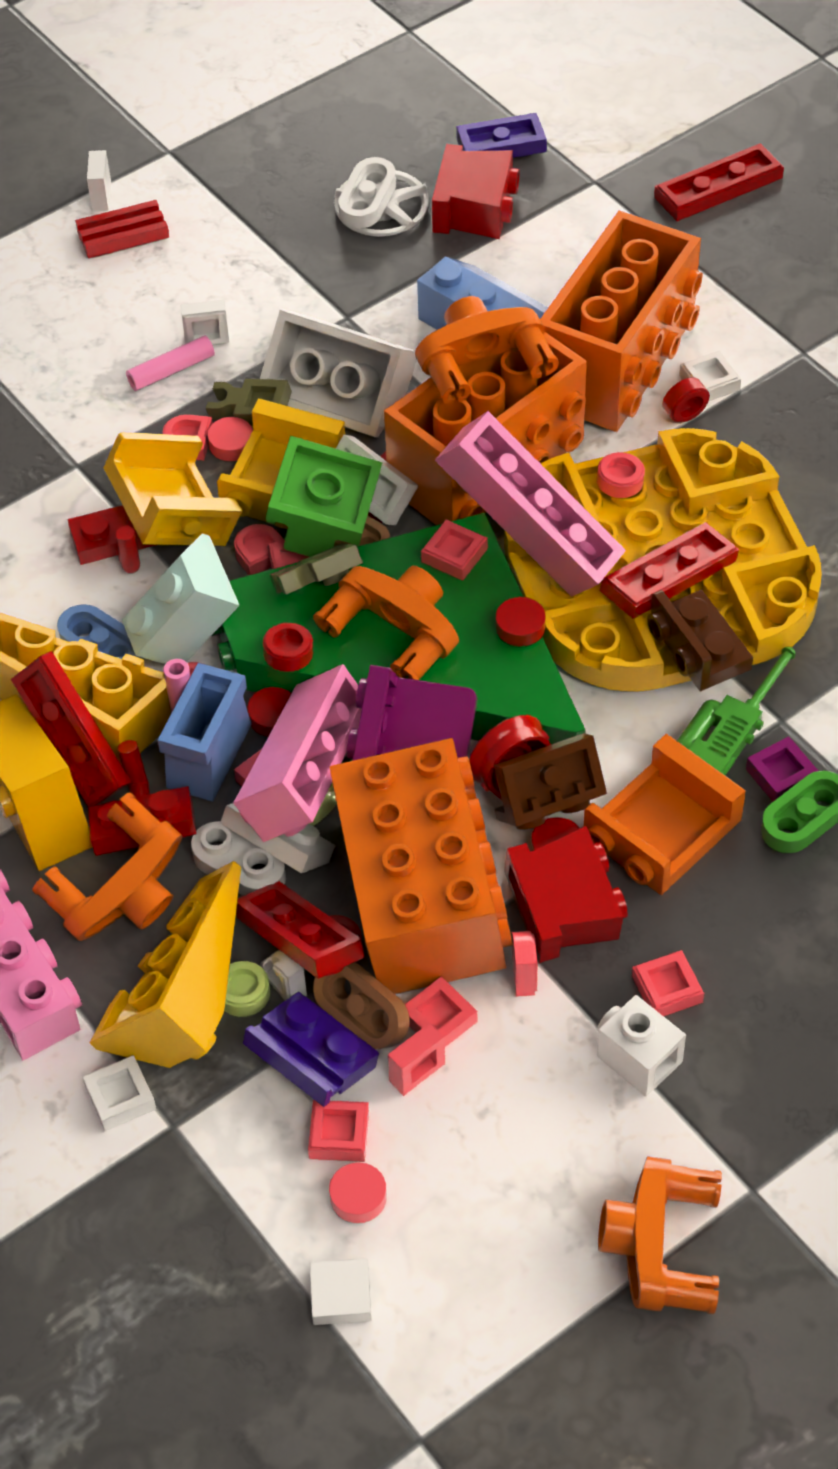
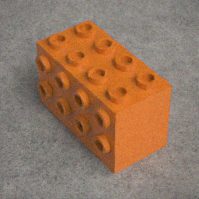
M618 210L540 318L547 334L587 361L585 421L618 432L626 418H633L641 404L642 394L647 387L653 388L656 385L665 360H671L676 355L683 333L694 328L700 312V306L695 305L696 295L703 279V273L698 271L701 238Z
M544 332L545 340L559 361L557 369L550 375L545 376L541 367L538 366L542 376L541 378H533L519 350L512 349L458 366L466 382L471 387L469 396L461 402H457L453 392H450L454 398V404L446 405L443 403L440 393L430 377L384 410L386 461L418 485L408 504L435 525L443 524L445 520L455 521L487 513L435 461L464 426L487 411L540 464L558 455L574 451L584 439L587 366L585 359Z
M453 738L329 766L365 942L376 979L394 994L428 987L441 976L447 982L506 969L503 948L513 946L507 921L505 903L501 887L498 885L496 868L490 843L487 841L485 824L479 799L476 797L474 789L475 785L468 756L457 757Z

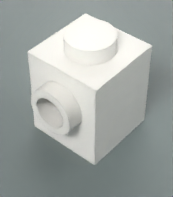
M635 995L622 1008L619 1006L611 1008L603 1016L597 1027L599 1032L597 1057L646 1097L683 1062L686 1034L638 995Z

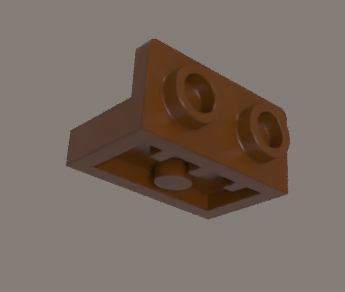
M702 589L672 602L663 590L652 594L651 614L647 617L649 629L658 642L663 641L671 651L674 663L681 675L689 676L700 692L752 670L753 656Z
M582 733L493 765L503 806L494 809L496 819L513 825L518 830L538 827L546 822L545 816L559 811L562 813L582 811L591 804L590 800L607 794L594 736Z

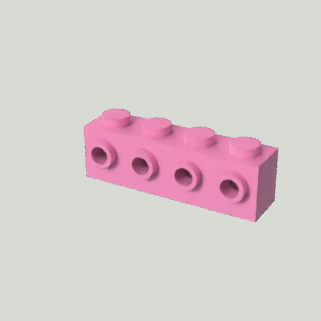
M489 411L464 426L435 459L571 597L598 585L626 551Z
M343 664L295 686L233 802L244 821L251 825L263 842L282 834L287 837L293 836L313 822L332 784L329 766L342 763L347 753L350 731L352 728H359L362 709L356 707L358 684Z
M0 869V1024L24 1061L81 1030L75 1009L81 1007L82 1002L70 979L66 977L59 980L53 971L57 967V962L47 942L43 938L35 942L29 930L33 929V924L23 904L19 900L13 904L9 901L5 893L9 892L10 889Z

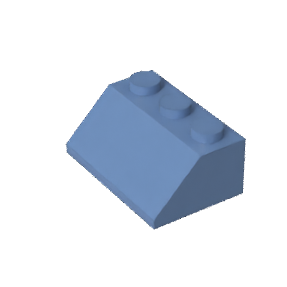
M446 256L417 280L418 319L436 330L446 326L444 314L449 306L455 301L468 296L479 297L487 311L528 307L533 309L540 319L548 309L545 305L478 267Z

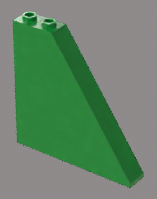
M485 513L451 521L488 538L487 551L463 581L421 562V550L442 524L357 546L363 562L357 566L372 569L396 580L409 567L418 566L431 574L442 587L443 597L434 607L452 624L458 635L459 643L446 658H438L422 676L420 681L467 687L476 693L477 706L471 740L479 741L490 729L500 722L519 715H531L541 722L542 729L550 737L548 739L550 744L586 732L543 637L536 643L528 646H513L504 642L496 632V612L498 607L508 599L524 596ZM298 563L230 580L229 582L240 606L212 634V636L219 634L222 643L217 644V650L223 670H232L234 673L245 675L246 690L251 692H257L268 687H279L292 693L297 684L342 664L357 684H359L361 678H368L370 665L390 668L391 664L415 640L369 609H361L344 627L338 637L330 636L328 631L331 627L324 632L315 623L313 615L320 611L338 591L339 582L324 586L322 581H314L286 595L283 592L276 593L270 574ZM281 623H296L309 630L313 638V657L307 666L297 671L284 672L268 665L264 659L263 638L265 633L273 626Z

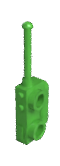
M784 647L782 649V655L752 698L747 699L745 703L729 695H726L721 703L713 699L705 701L677 741L726 776L746 744L750 745L753 742L755 731L762 729L764 724L761 721L763 711L759 710V704L790 659L795 658V650L792 647ZM711 726H715L716 728L711 733L707 741H703L702 739L707 734Z

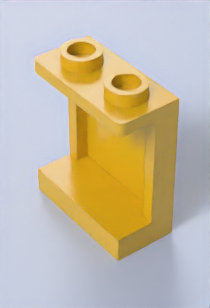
M258 398L252 410L253 431L231 474L222 473L217 481L219 498H235L242 509L241 517L248 516L266 522L268 505L290 436L336 449L341 438L345 435V421ZM278 522L275 524L279 528L288 529L285 524Z
M121 432L117 435L103 468L142 544L191 545L203 533L210 536L214 546H226L242 513V509L235 498H213L195 464L203 446L199 436Z

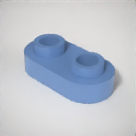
M81 604L70 607L58 619L57 629L62 640L78 642L80 639L98 644L99 652L119 657L120 659L123 658L125 653L144 659L135 655L124 625L95 606ZM82 634H89L85 637H79Z

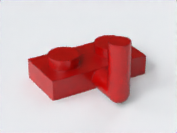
M126 740L120 743L117 749L121 763L132 781L128 784L129 792L161 823L168 821L182 837L196 835L194 807L189 786L172 790H161L150 794L149 781L137 742ZM110 801L102 805L88 807L90 840L95 856L140 846L122 828L107 817L109 810L115 803L132 817L122 807L123 803L121 801Z

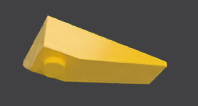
M235 861L199 879L166 925L167 930L172 935L164 939L153 952L146 953L138 964V967L144 974L130 994L126 990H120L109 1004L89 1042L96 1050L127 1058L134 1055L136 1060L171 1068L190 1058L197 1060L212 1048L216 1041L214 1032L225 1009L241 866Z

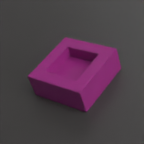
M789 736L747 757L746 763L747 772L772 802L804 777L818 771Z

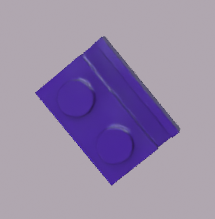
M299 991L264 1015L261 1023L256 1027L252 1025L247 1027L243 1044L323 1107L329 1104L330 1098L334 1094H342L375 1069L379 1057L377 1050Z

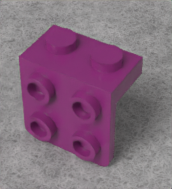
M370 665L368 678H361L358 684L356 707L362 709L359 728H352L349 734L347 757L354 761L453 738L458 758L468 756L477 706V695L471 688L400 678L389 667Z

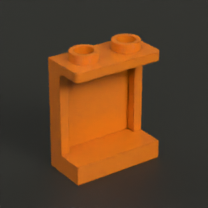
M666 733L653 745L652 762L643 772L602 809L595 803H591L584 810L583 827L587 826L593 842H601L606 854L624 867L627 874L636 883L648 885L662 896L742 820L746 790Z

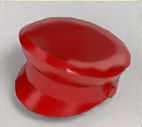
M519 715L506 719L490 729L478 741L470 754L469 762L474 782L479 783L486 792L490 791L502 800L493 765L551 745L548 740L550 737L542 729L541 722L531 715Z

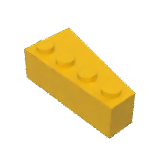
M0 613V700L17 694L26 706L11 678L39 656L52 651L120 763L121 759L117 749L120 743L126 740H134L137 742L141 753L160 736L171 715L164 672L145 667L144 659L126 653L120 659L99 652L98 644L80 639L78 642H68L56 638L55 630Z

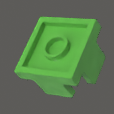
M290 436L265 518L266 523L273 525L276 522L285 524L288 530L284 549L309 557L334 547L336 540L359 546L383 462Z

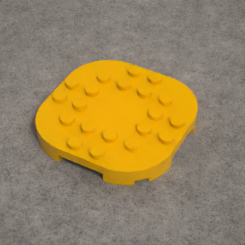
M680 428L658 431L656 445L623 452L637 457L645 468L642 489L636 495L628 498L609 496L598 487L597 470L598 464L603 457L574 464L568 452L541 463L626 550L607 575L704 522H707L739 548L736 562L723 567L722 570L669 600L672 602L702 589L753 656L752 665L781 655L784 647L794 646L809 629L817 609L822 572L819 554L815 545L806 546L778 491V473L762 454L748 444L741 441L739 446L735 447L726 441L716 440L717 432L703 429ZM504 530L505 558L523 596L537 601L544 608L546 623L545 632L542 637L553 661L564 671L586 683L618 691H648L692 681L689 676L685 677L678 671L673 660V654L663 641L658 642L652 635L647 621L651 610L632 619L599 591L601 582L571 597Z

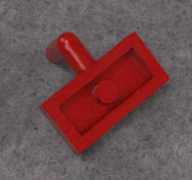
M123 505L67 519L80 565L118 556L122 569L132 574L140 568L138 550L156 546L142 544Z

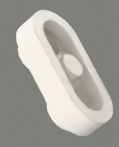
M371 157L360 161L355 166L338 199L339 216L345 225L352 228H367L379 221L396 188L395 167L390 161L384 158Z
M221 821L207 823L196 831V835H193L191 841L193 859L196 866L202 872L208 875L232 861L241 866L238 892L241 895H247L278 881L285 884L284 862L220 824ZM217 841H222V842H223V843L220 844V845H211V843H213V842H217ZM255 864L266 865L264 868L259 870L251 868Z

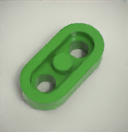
M830 771L813 772L772 802L765 809L762 819L761 835L765 843L778 852L796 853L805 849L838 823V774ZM818 801H825V802L829 803L830 805H829V806H821V805L817 804L816 802H818ZM788 829L793 831L794 833H786L781 830Z

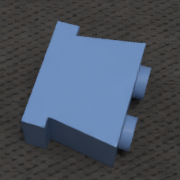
M202 663L197 664L158 738L159 751L164 753L166 788L172 790L189 786L192 796L214 801L252 725L243 697L247 689L245 675Z

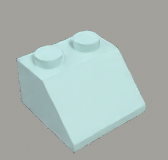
M202 533L122 619L136 656L166 664L172 659H182L187 662L240 606L210 536Z

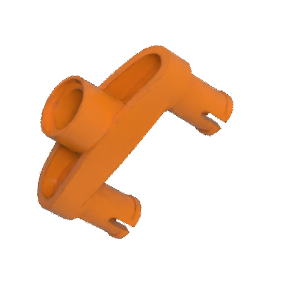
M475 296L464 297L451 304L444 314L446 326L426 336L419 343L415 351V357L422 371L431 376L443 403L446 405L454 404V398L450 392H453L457 402L466 399L471 392V387L466 382L458 367L459 365L512 349L519 350L533 378H541L542 376L538 366L541 367L545 376L553 373L559 365L557 357L553 354L543 336L545 332L544 326L533 309L515 307L487 311L482 300Z
M354 566L339 581L338 591L320 611L313 615L317 626L324 632L331 627L328 631L329 635L336 638L361 609H369L413 637L415 640L390 666L392 671L400 678L409 676L407 679L420 680L438 658H446L459 643L458 635L452 624L434 607L443 597L442 587L431 574L418 566L409 567L398 580L366 567Z
M130 792L120 798V801L123 803L122 807L132 817L117 803L109 810L107 817L122 828L140 846L138 851L94 896L86 897L57 867H52L45 875L48 877V881L59 891H54L42 878L36 882L32 889L36 895H39L65 920L63 927L78 941H83L96 935L123 914L139 929L143 930L166 910L174 895L157 879L174 857L181 843L182 835L168 821L161 823Z
M647 1156L637 1183L633 1202L605 1199L599 1223L598 1251L626 1255L630 1293L636 1308L661 1312L663 1306L703 1311L708 1314L715 1313L719 1290H714V1288L717 1289L719 1286V1277L716 1275L705 1276L667 1270V1265L663 1264L665 1205L667 1200L709 1205L710 1207L717 1208L722 1184H717L722 1180L721 1171L672 1165L670 1159Z

